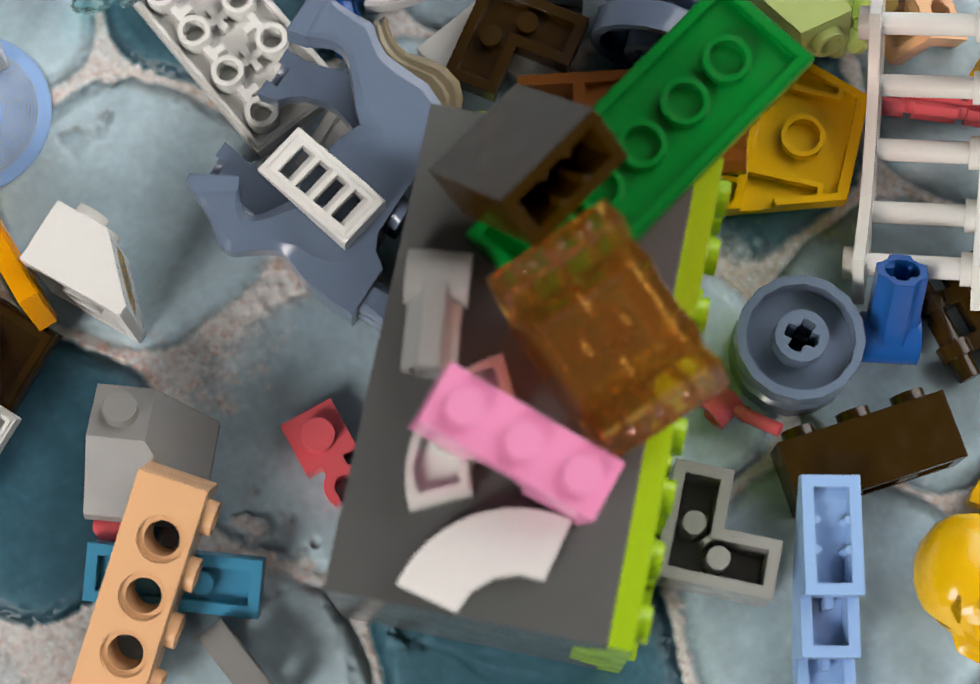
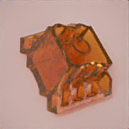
M603 199L548 236L538 248L532 247L486 278L497 304L511 323L508 328L570 419L578 421L595 446L619 458L728 388L730 383L723 362L704 345L697 324L688 316L684 308L681 309L658 275L660 273L654 266L651 256L632 239L625 218Z

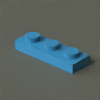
M91 539L87 542L82 601H97L115 544L114 541ZM197 550L195 556L204 559L203 567L194 591L192 593L183 592L178 611L258 619L262 611L267 557ZM138 578L136 581L138 596L146 603L159 604L162 599V593L158 584L149 578Z

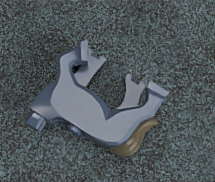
M306 0L287 28V41L305 48L334 50L344 58L349 67L350 74L341 69L328 68L309 62L287 48L279 60L281 67L271 82L266 80L257 95L261 102L277 107L305 102L324 107L337 115L350 131L341 136L327 151L386 201V209L345 251L263 177L255 166L249 163L226 142H224L216 154V157L219 159L210 174L189 173L186 181L194 198L206 214L219 245L225 254L232 257L262 255L282 257L305 290L330 311L354 326L359 318L380 332L390 288L382 284L383 267L377 254V248L386 235L395 240L403 230L431 103L461 109L463 94L459 81L445 66L427 58L409 54L400 47L391 33L388 19L385 16L379 21L371 23L354 14L336 0ZM319 164L303 180L299 189L306 193L326 170ZM335 180L315 202L323 208L341 190L343 185ZM352 195L332 217L341 223L360 201Z

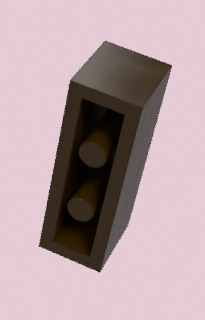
M922 387L914 388L889 399L890 407L870 412L868 405H862L836 415L837 424L816 430L814 423L810 422L782 432L780 435L783 441L775 445L770 456L793 519L796 518L798 477L801 474L860 475L861 496H865L954 467L965 459L968 453L944 391L940 390L925 395Z

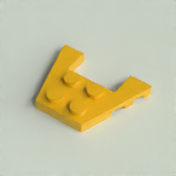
M812 64L749 129L747 136V174L738 175V177L730 175L721 176V180L732 181L725 216L844 206L848 199L866 115L867 94L817 65Z

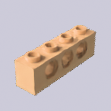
M153 461L138 468L70 684H165L168 671L159 669L165 648L175 649L185 623L186 615L177 613L183 592L192 593L194 591L203 567L204 559L195 556L202 534L209 537L212 535L221 511L222 502L213 500L218 483ZM156 521H168L177 528L180 535V543L177 548H166L157 542L154 536ZM138 578H149L158 584L162 593V599L159 604L146 603L138 596L136 591V581ZM119 635H131L137 638L143 647V658L134 660L123 655L118 646Z

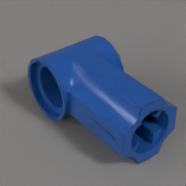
M890 254L886 260L876 262L867 311L860 312L866 339L861 362L900 365L918 364L922 347V320L920 315L929 277L927 266L916 262L910 255Z

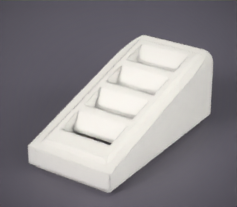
M299 127L258 168V172L345 251L386 209V201ZM302 148L310 156L287 179L279 171ZM320 164L326 172L304 193L298 186ZM337 180L343 187L321 208L315 201ZM354 195L360 203L339 223L332 216Z

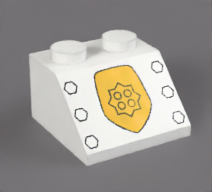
M57 200L19 259L46 291L140 344L146 336L129 260L118 245L120 237L107 228L110 221L95 209L80 203L75 210Z

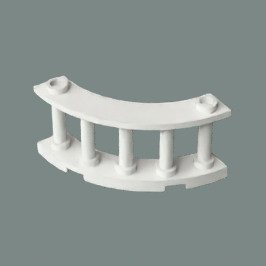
M871 0L870 6L861 5L859 10L858 38L859 40H868L865 136L854 246H844L842 280L852 281L853 304L864 305L868 276H874L876 262L884 261L890 255L871 253L873 223L964 227V233L975 234L973 252H962L961 257L910 256L916 262L927 266L928 279L958 280L961 287H971L970 311H980V136H971L970 142L880 138L882 97L973 99V105H980V71H974V76L883 74L885 35L976 37V43H980V8L977 9V14L885 12V0ZM878 162L969 164L968 170H979L977 199H966V204L876 201Z

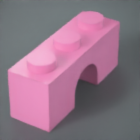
M453 362L447 364L438 373L408 426V429L462 460L472 459L501 472L523 488L521 491L522 495L553 513L572 519V524L576 526L594 522L625 464L618 458Z

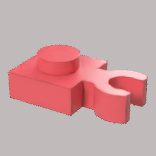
M331 398L281 424L280 427L307 477L310 479L324 471L326 475L324 480L325 495L329 502L338 509L342 506V501L336 492V488L341 480L348 479L351 464H348L345 459L353 455L356 443Z

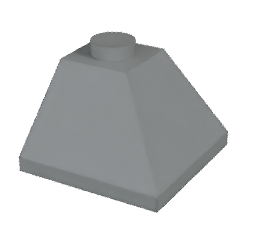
M98 383L86 433L84 518L122 522L138 468L150 461L211 480L220 432L219 421L157 389ZM164 520L156 521L154 525L176 528L172 523Z

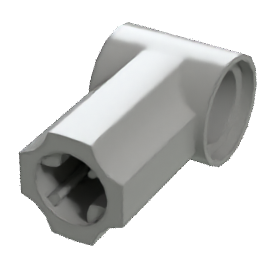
M409 247L403 288V304L407 305L400 366L402 373L415 375L418 378L435 379L438 373L450 362L459 366L463 310H468L471 294L473 253Z

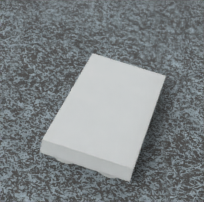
M128 0L259 159L285 141L297 127L302 128L325 110L324 107L305 102L277 107L261 102L257 95L266 80L271 82L281 67L279 60L287 48L309 62L328 67L313 48H305L287 41V28L291 22L272 0Z

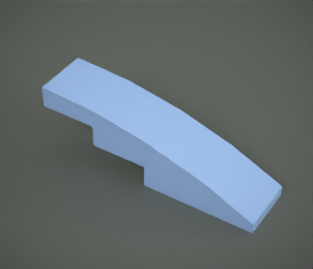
M801 474L798 477L794 534L792 684H856L855 659L861 658L859 597L865 595L860 475Z

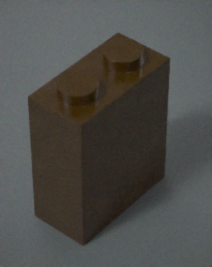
M515 84L428 171L465 216L538 248L628 155L594 108Z

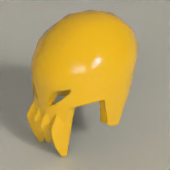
M954 514L935 523L920 541L913 559V586L923 609L952 634L956 651L980 664V514Z

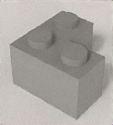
M676 458L670 471L669 479L677 480L671 516L667 518L666 526L662 529L661 536L658 537L666 545L659 581H656L655 585L765 608L773 600L783 541L724 529L735 470Z

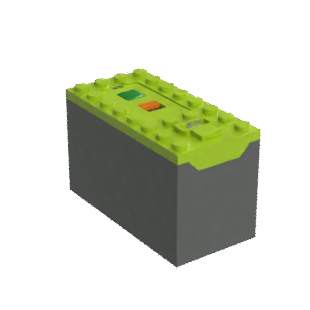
M431 103L323 590L344 618L620 673L628 660L635 662L639 643L647 645L654 611L651 601L655 583L659 581L666 545L658 537L661 536L662 529L666 526L667 518L671 516L677 480L669 479L673 455H682L688 426V419L680 418L683 398L680 397L681 393L693 395L699 358L692 357L693 343H691L692 333L704 335L710 298L703 297L704 289H701L703 274L715 275L721 246V239H716V236L719 235L722 219L726 215L732 181L721 180L724 158H720L604 278L556 324L465 240V233L477 221L465 216L428 171L486 113ZM409 247L473 253L469 308L468 310H463L459 366L467 369L486 358L503 353L516 400L625 463L594 522L578 526L571 524L545 582L520 576L494 580L472 593L457 614L397 587L396 583L413 556L440 531L474 514L502 508H530L548 512L552 511L522 495L521 491L523 488L506 475L481 462L475 461L472 469L473 497L409 512L405 488V469L409 444L414 431L408 429V426L435 380L418 378L415 375L402 373L400 368L407 305L403 304V288Z

